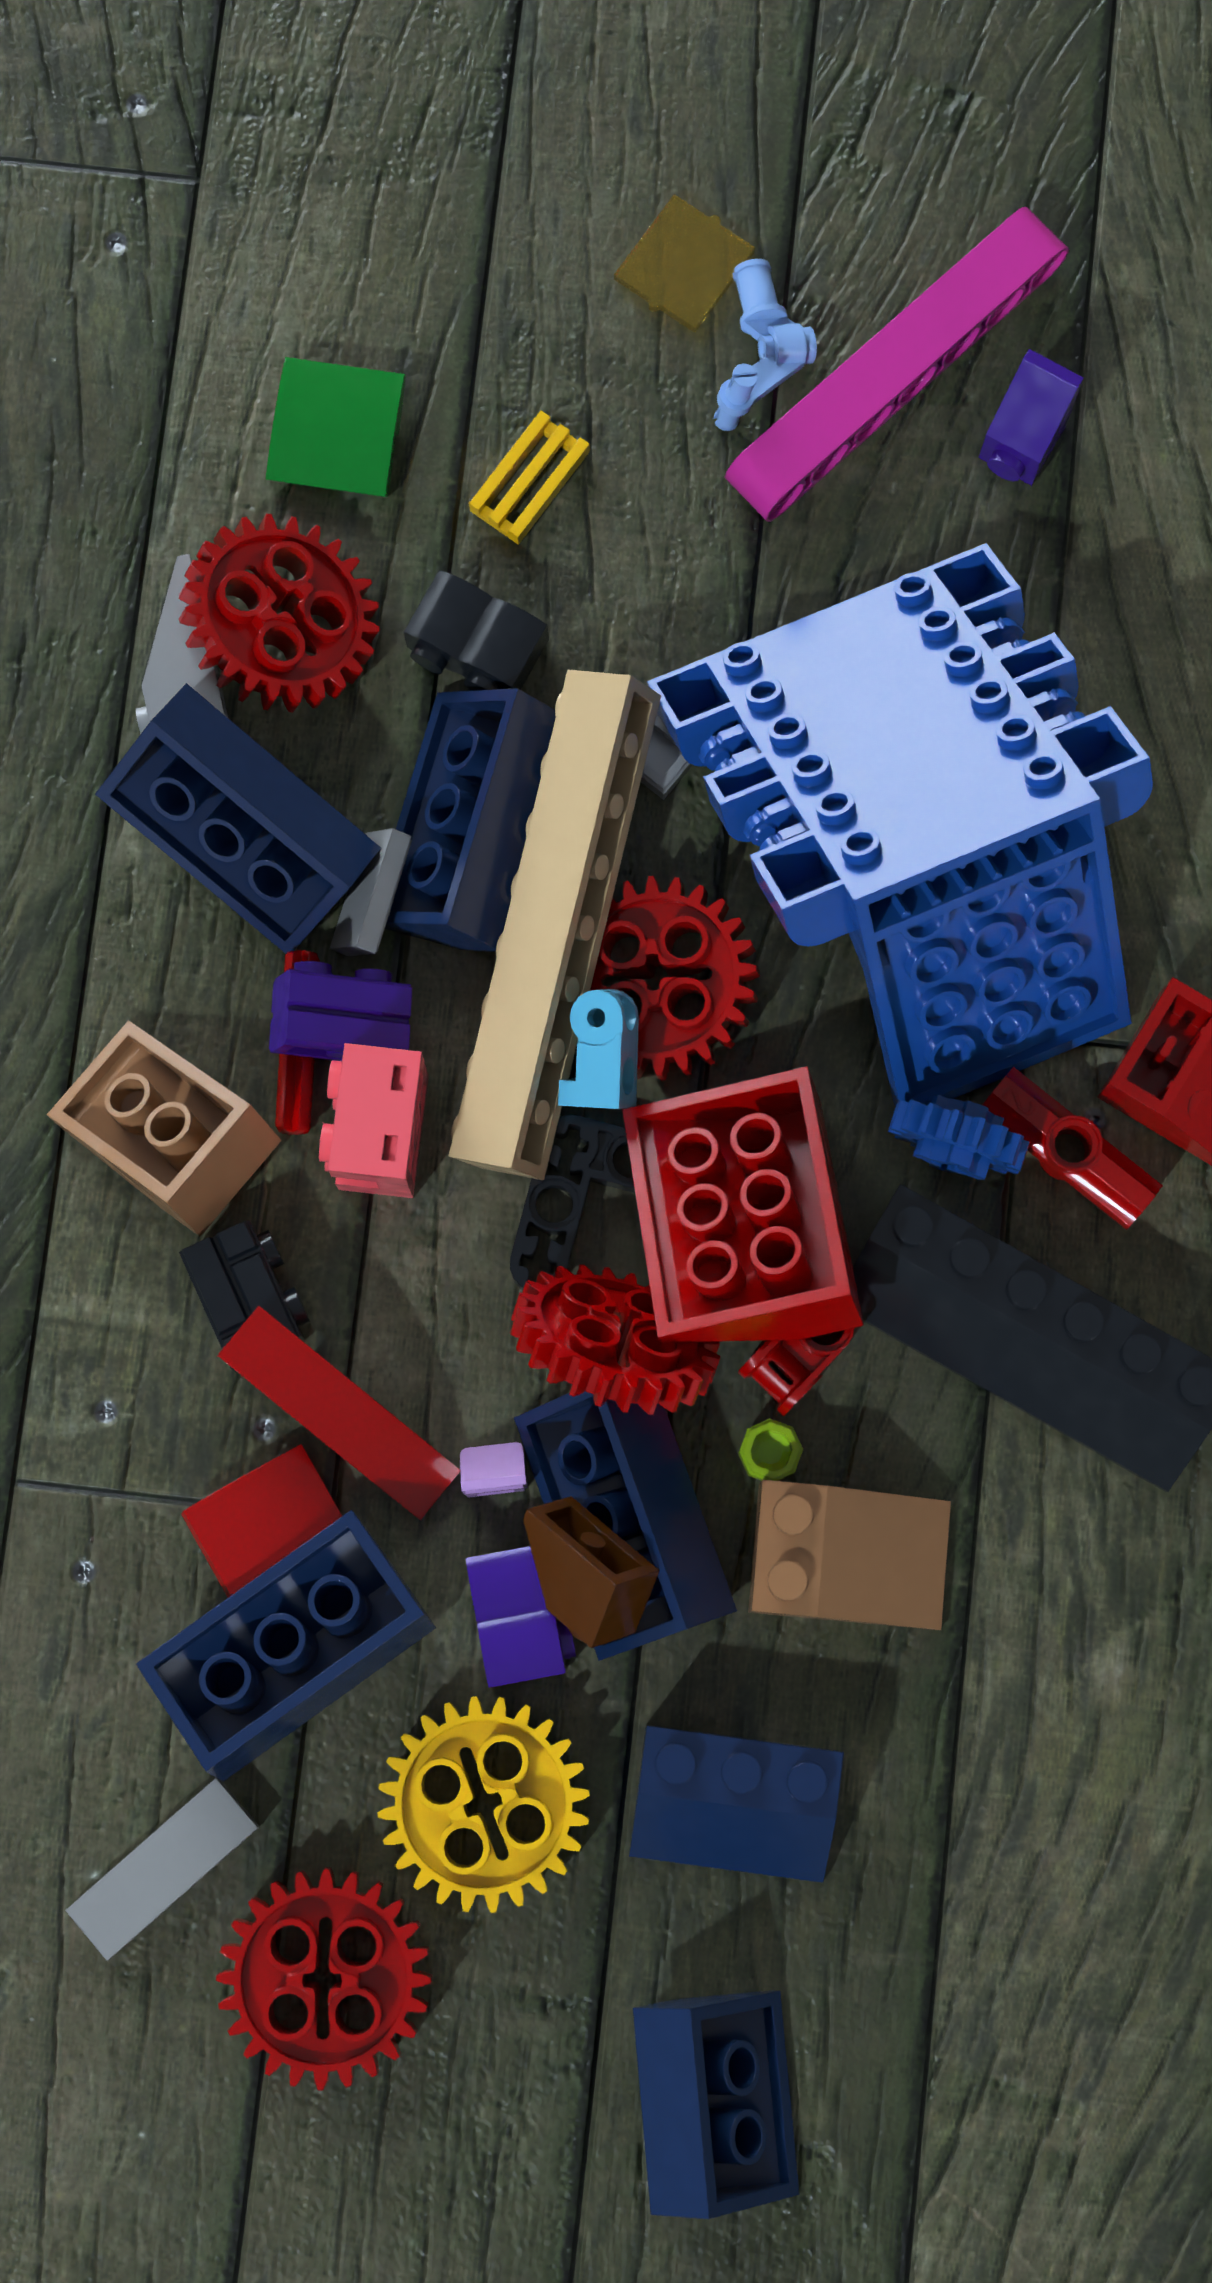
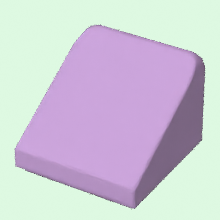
M513 1442L469 1447L461 1450L460 1477L463 1494L470 1498L525 1491L528 1485L522 1444Z

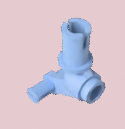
M756 258L744 261L734 268V272H732L743 310V315L740 318V327L744 333L751 335L758 341L760 361L753 366L745 363L737 365L732 372L731 379L726 380L721 385L717 394L719 407L713 417L717 419L714 422L715 425L723 431L734 430L739 423L740 416L747 414L753 404L802 369L805 364H812L816 359L817 343L814 330L810 326L802 327L800 323H794L787 317V311L784 306L778 304L771 276L770 263L764 259Z

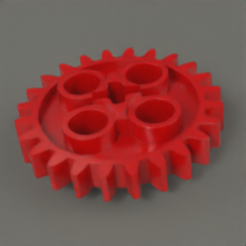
M271 514L265 515L258 527V531L247 517L241 518L235 529V534L227 527H221L213 540L214 543L205 541L196 555L198 560H192L184 575L190 582L185 583L178 598L189 604L179 617V623L197 627L192 631L185 643L187 648L205 647L207 651L198 667L203 670L217 665L222 672L216 686L222 688L235 680L240 684L238 700L244 702L253 690L261 693L263 710H269L277 696L282 697L288 712L295 711L302 700V695L313 709L317 708L323 701L325 692L334 699L339 697L346 687L345 682L353 684L363 671L360 664L365 665L373 655L374 649L368 643L373 641L380 630L378 625L368 621L379 608V603L361 598L372 585L371 579H354L351 575L360 560L354 557L341 561L336 556L342 544L339 538L329 543L326 547L319 543L320 526L315 525L307 536L299 534L297 518L291 516L283 530L277 529ZM273 566L287 569L293 575L295 581L282 578L276 573ZM226 596L240 598L246 604L249 611H241L234 608L228 602ZM311 615H318L326 619L332 630H325L319 627L313 621ZM264 645L277 647L283 652L286 661L272 658L267 653ZM305 651L314 654V656L308 655Z
M654 876L648 877L645 893L638 894L628 880L624 881V899L616 903L612 898L590 991L615 989L623 991L632 998L641 1000L642 1009L639 1015L637 1079L641 1078L647 1064H652L656 1076L661 1081L666 1080L669 1064L674 1062L677 1063L686 1076L692 1075V1056L699 1054L704 1061L710 1065L714 1064V1054L710 1045L717 1041L726 1047L732 1048L735 1044L726 1031L729 1024L748 1027L750 1023L746 1016L738 1009L739 1004L757 1003L758 1000L756 993L743 986V982L760 977V971L756 965L741 962L756 951L755 946L751 940L734 941L745 929L740 917L722 923L729 910L726 901L721 898L706 908L708 892L702 885H698L689 897H685L684 884L678 877H674L667 893L661 891L659 883ZM691 932L702 936L701 947L692 957L684 959L673 956V944L682 934ZM625 937L639 939V951L634 958L624 963L612 961L611 952L616 942ZM662 966L671 977L662 978L659 984L660 989L652 990L648 983L642 979L653 978L655 967ZM703 970L712 971L711 978L707 980H697L684 976L700 973ZM610 976L633 979L615 983L608 987L603 986L604 978ZM695 993L704 996V1008L697 1017L691 1020H679L675 1017V1006L684 995Z
M579 1264L576 1275L562 1266H557L554 1276L543 1271L539 1272L536 1282L526 1281L523 1292L519 1293L511 1320L514 1322L510 1334L519 1338L516 1346L517 1352L532 1354L528 1364L530 1368H548L550 1371L547 1382L550 1384L562 1381L570 1383L569 1395L573 1397L585 1391L593 1394L596 1406L601 1407L607 1399L615 1400L620 1410L624 1413H628L631 1403L638 1404L648 1415H654L657 1403L672 1413L677 1411L680 1402L693 1406L698 1395L705 1396L707 1394L721 1357L716 1354L720 1345L719 1341L660 1342L657 1336L650 1284L646 1287L637 1284L636 1275L633 1273L627 1274L624 1280L616 1278L609 1267H604L601 1275H594L583 1264Z
M326 1867L321 1874L319 1886L313 1887L308 1875L302 1870L296 1873L295 1892L290 1893L277 1880L270 1884L274 1904L270 1906L256 1896L248 1902L251 1911L256 1917L254 1923L239 1918L232 1922V1928L243 1938L241 1944H224L220 1949V1953L236 1963L235 1968L224 1970L216 1975V1981L234 1986V1994L226 1997L218 2006L222 2010L238 2009L241 2018L229 2028L228 2033L230 2036L249 2031L253 2039L243 2054L246 2058L256 2055L263 2049L270 2054L265 2068L266 2075L270 2076L282 2063L291 2066L289 2075L290 2086L296 2087L304 2076L305 2071H313L317 2090L323 2091L329 2080L330 2072L337 2071L346 2088L351 2087L354 2082L355 2065L360 2064L365 2072L374 2077L379 2072L376 2057L378 2051H381L384 2055L395 2061L401 2055L400 2048L393 2038L395 2033L409 2038H414L417 2034L418 2029L406 2017L407 2012H426L429 2003L413 1994V1991L416 1987H422L432 1982L431 1974L414 1969V1963L426 1957L430 1950L428 1946H410L408 1938L420 1927L419 1921H411L402 1925L398 1923L395 1918L405 1902L400 1898L386 1907L380 1904L379 1899L384 1885L380 1881L364 1894L358 1891L359 1872H351L342 1887L336 1886L332 1867ZM327 1917L332 1921L329 1969L331 1973L341 1974L342 1982L335 1983L329 1991V2036L327 2038H320L317 2034V2018L320 2008L321 1988L319 1983L309 1981L308 1974L313 1973L320 1966L322 1952L320 1921L322 1918ZM283 1926H297L307 1934L310 1948L308 1955L303 1960H287L277 1950L276 1937L278 1931ZM349 1927H364L372 1933L376 1941V1951L373 1958L368 1961L357 1962L352 1961L345 1955L342 1950L341 1939L342 1934ZM283 1994H293L300 1997L308 2010L306 2024L295 2029L286 2028L281 2025L274 2014V2004L277 1997ZM355 1994L368 1999L374 2007L375 2017L373 2024L360 2030L352 2029L344 2024L339 2011L342 1999Z

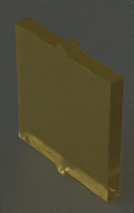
M674 194L615 272L614 280L649 302L648 307L652 312L661 310L695 333L734 281L732 276L734 268L740 263L749 260L754 254L755 247L720 225V218L717 215L708 217Z

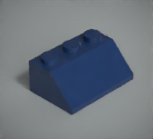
M646 1725L629 1856L823 1883L836 1822L844 1752Z
M770 1990L682 1998L633 2008L651 2215L712 2219L800 2195L780 1991Z

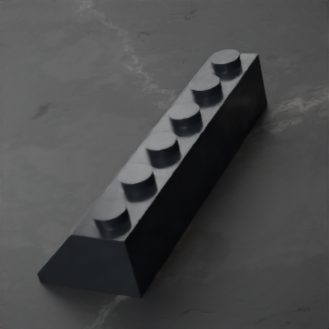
M901 1184L898 1186L853 1266L863 1321L1159 1489L1169 1492L1212 1430V1358Z

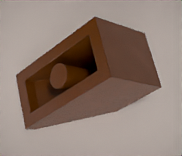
M572 1496L527 1509L523 1521L547 1610L569 1628L570 1633L575 1638L585 1642L590 1648L634 1634L660 1570Z

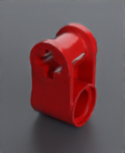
M854 1328L842 1330L840 1340L831 1345L817 1344L811 1338L801 1340H767L739 1369L738 1373L744 1379L752 1377L779 1403L777 1411L784 1417L822 1378L823 1375L821 1373L847 1347L853 1337ZM772 1363L775 1367H777L792 1382V1384H787L769 1366V1364Z

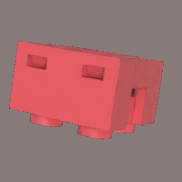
M344 1043L342 1061H331L327 1097L333 1099V1110L336 1111L334 1124L323 1123L319 1145V1161L325 1162V1172H329L331 1177H336L335 1184L338 1190L413 1198L429 1078L422 1052Z

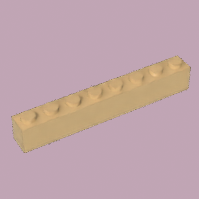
M567 670L563 690L556 701L554 727L548 751L541 762V780L533 811L526 823V841L518 872L515 874L511 885L512 898L504 931L500 935L496 946L497 959L489 992L486 994L481 1007L482 1020L474 1053L467 1064V1081L459 1114L455 1118L451 1130L452 1143L448 1157L481 1169L544 1180L562 1108V1106H558L559 1080L569 1079L578 1037L571 1028V1008L576 999L585 992L590 991L661 699L659 693L631 675Z

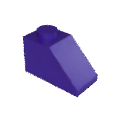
M1028 349L985 435L979 458L987 462L989 469L999 477L1013 482L1021 480L1032 486L1067 425L1084 377Z

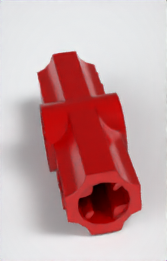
M1015 1067L1009 1071L982 1105L989 1108L988 1111L994 1115L1004 1118L1002 1126L1009 1128V1132L1024 1136L1023 1140L1030 1142L1027 1151L1039 1160L1040 1166L1049 1176L1057 1180L1066 1181L1126 1230L1143 1213L1163 1187L1161 1183L1106 1141L1093 1121L1083 1116L1072 1114ZM1070 1134L1077 1137L1083 1143L1085 1149L1083 1161L1072 1163L1062 1159L1057 1154L1055 1148L1056 1136Z

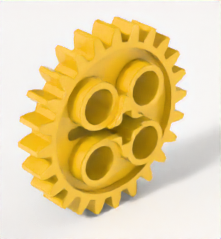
M478 1696L471 1697L468 1715L461 1717L457 1708L451 1702L445 1703L444 1714L446 1723L440 1726L427 1714L423 1715L420 1719L427 1736L420 1740L413 1735L404 1733L400 1738L411 1754L407 1759L389 1756L386 1761L391 1768L400 1773L398 1781L380 1783L378 1788L382 1792L395 1797V1805L377 1812L378 1818L396 1820L398 1829L383 1839L384 1845L404 1844L407 1851L399 1858L395 1866L399 1870L415 1863L421 1871L413 1886L416 1890L424 1887L432 1879L440 1883L436 1903L442 1904L452 1891L455 1890L461 1892L463 1912H469L476 1895H484L490 1912L496 1913L500 1901V1893L508 1892L512 1901L518 1907L523 1906V1885L529 1882L540 1893H546L548 1887L542 1872L549 1868L556 1873L565 1875L568 1869L563 1860L557 1855L560 1849L580 1851L582 1847L576 1838L568 1834L569 1826L588 1825L589 1817L572 1810L573 1802L590 1796L589 1789L571 1787L570 1778L584 1769L583 1762L563 1763L561 1756L570 1747L571 1740L568 1738L551 1745L546 1738L552 1729L554 1721L549 1718L536 1729L528 1725L531 1706L527 1704L523 1706L515 1718L507 1717V1705L504 1697L497 1699L491 1714H484ZM501 1741L512 1743L518 1748L522 1756V1766L519 1773L505 1780L491 1775L485 1764L487 1750L494 1743ZM464 1747L470 1748L473 1753L484 1790L488 1794L498 1792L502 1798V1803L494 1809V1817L508 1849L509 1855L505 1860H500L496 1856L483 1815L481 1813L470 1815L467 1810L466 1804L475 1798V1791L460 1757V1751ZM438 1765L449 1766L459 1776L461 1785L459 1794L451 1802H436L425 1791V1776L432 1767ZM518 1805H533L544 1816V1832L533 1841L525 1842L518 1840L511 1834L508 1828L509 1813ZM468 1828L480 1836L483 1842V1853L478 1861L473 1864L462 1865L451 1859L447 1852L446 1844L449 1835L454 1830Z

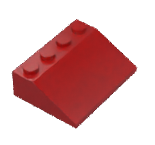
M808 1066L622 1110L657 1336L660 1342L801 1340L864 1326L821 1100Z

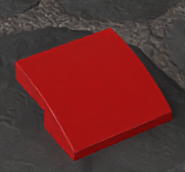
M302 1444L241 1476L181 1513L227 1598L342 1517Z

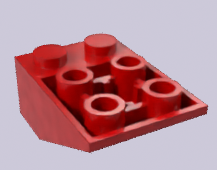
M1172 977L1157 996L1097 1098L1211 1166L1212 1000Z

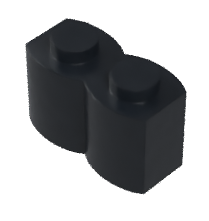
M441 570L436 574L403 632L406 645L412 650L410 657L417 664L437 674H442L444 669L461 674L466 678L464 685L470 691L521 690L549 641L548 626L537 617L515 605L494 598L475 585Z

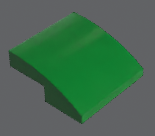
M285 357L274 413L265 480L388 497L396 436H399L406 374Z

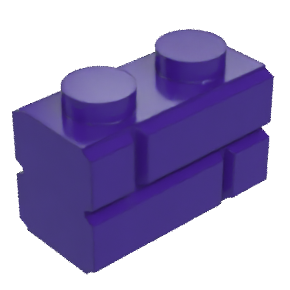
M317 961L294 963V970L288 969L275 978L273 983L271 1007L273 1018L270 1024L269 1040L270 1053L342 1061L344 1043L409 1050V1018L412 1005L411 984L392 982V973L386 970L359 969L355 971L354 977L333 975L332 965Z

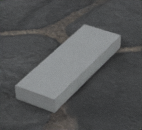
M215 1778L65 1911L108 1961L251 1836L260 1826L220 1779Z

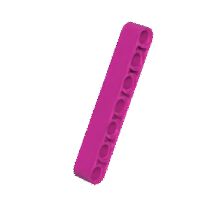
M1028 207L1018 209L749 445L726 471L725 479L767 522L779 517L1043 284L1065 260L1069 248Z

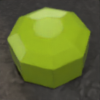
M769 1418L746 1430L738 1455L748 1476L761 1481H780L795 1473L803 1447L792 1426Z

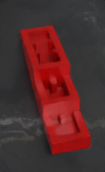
M259 1305L217 1355L419 1520L426 1515L460 1473L458 1467Z

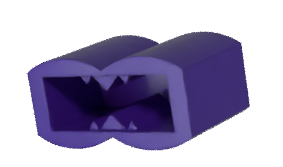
M530 1546L465 1558L488 1688L566 1673L564 1659L576 1657L573 1636L569 1628L562 1622L557 1621L556 1617L546 1608Z

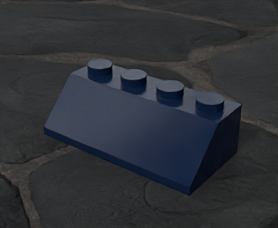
M187 683L150 721L95 793L97 797L285 954L297 948L347 892L381 849L379 845Z
M520 689L437 692L396 830L410 835L412 842L385 929L460 950L496 951L498 939L504 931L512 898V881L518 872L526 841V823L533 811L541 780V762L548 751L556 716L553 708Z
M585 1391L575 1397L567 1393L514 1417L543 1503L546 1504L572 1496L660 1570L636 1632L594 1647L598 1661L737 1611L664 1407L657 1403L654 1415H648L638 1404L631 1403L628 1413H624L620 1410L615 1400L607 1399L601 1407L596 1406L593 1394Z
M350 1510L140 1660L136 1665L204 1770L224 1782L436 1629V1626L353 1510Z

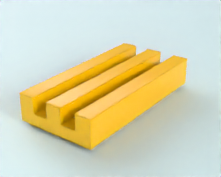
M540 410L469 502L470 512L519 545L589 454L590 444L581 437L578 440L570 435L568 428L562 424H559V426L551 422V417ZM543 436L547 437L546 443L494 510L489 507L534 447ZM560 448L568 452L514 524L506 519L557 451Z

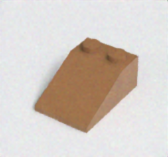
M129 1020L47 1114L63 1130L199 1237L282 1141L251 1104Z
M762 1480L758 1489L748 1613L941 1630L951 1501L826 1485Z

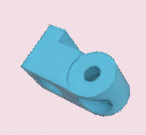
M615 989L587 991L576 999L571 1008V1028L578 1037L576 1078L559 1080L558 1106L609 1109L635 1107L637 1102L639 1027L637 1006L632 998L623 991Z

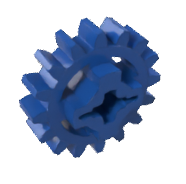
M933 1094L928 1105L915 1100H909V1102L899 1100L888 1133L895 1135L896 1139L911 1143L910 1146L915 1148L913 1156L929 1163V1166L948 1173L953 1172L970 1176L978 1180L986 1178L988 1168L1002 1174H1007V1172L1018 1174L1022 1169L1030 1144L1029 1141L1023 1140L1024 1136L1009 1132V1128L1002 1126L1004 1118L994 1115L988 1111L989 1108L971 1101H960L939 1094Z

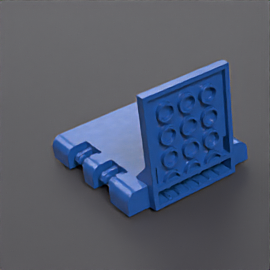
M987 543L919 571L905 574L885 585L745 642L733 644L723 651L647 681L648 687L661 695L657 713L684 759L694 766H707L708 769L714 771L703 778L710 803L728 834L737 841L752 842L754 845L760 846L758 852L750 855L755 878L790 939L798 945L809 947L821 945L847 933L849 934L864 971L895 1107L899 1100L906 1102L915 1100L928 1105L933 1094H939L951 1099L957 1098L1004 1078L1013 1067L1021 1071L1132 1024L1104 827L1134 814L1148 800L1153 787L1150 757L1111 706L1087 716L1082 712H1075L1076 705H1078L1075 698L1079 686L1074 657L1055 632L1032 642L1022 639L1025 633L1022 629L1025 612L1021 588Z

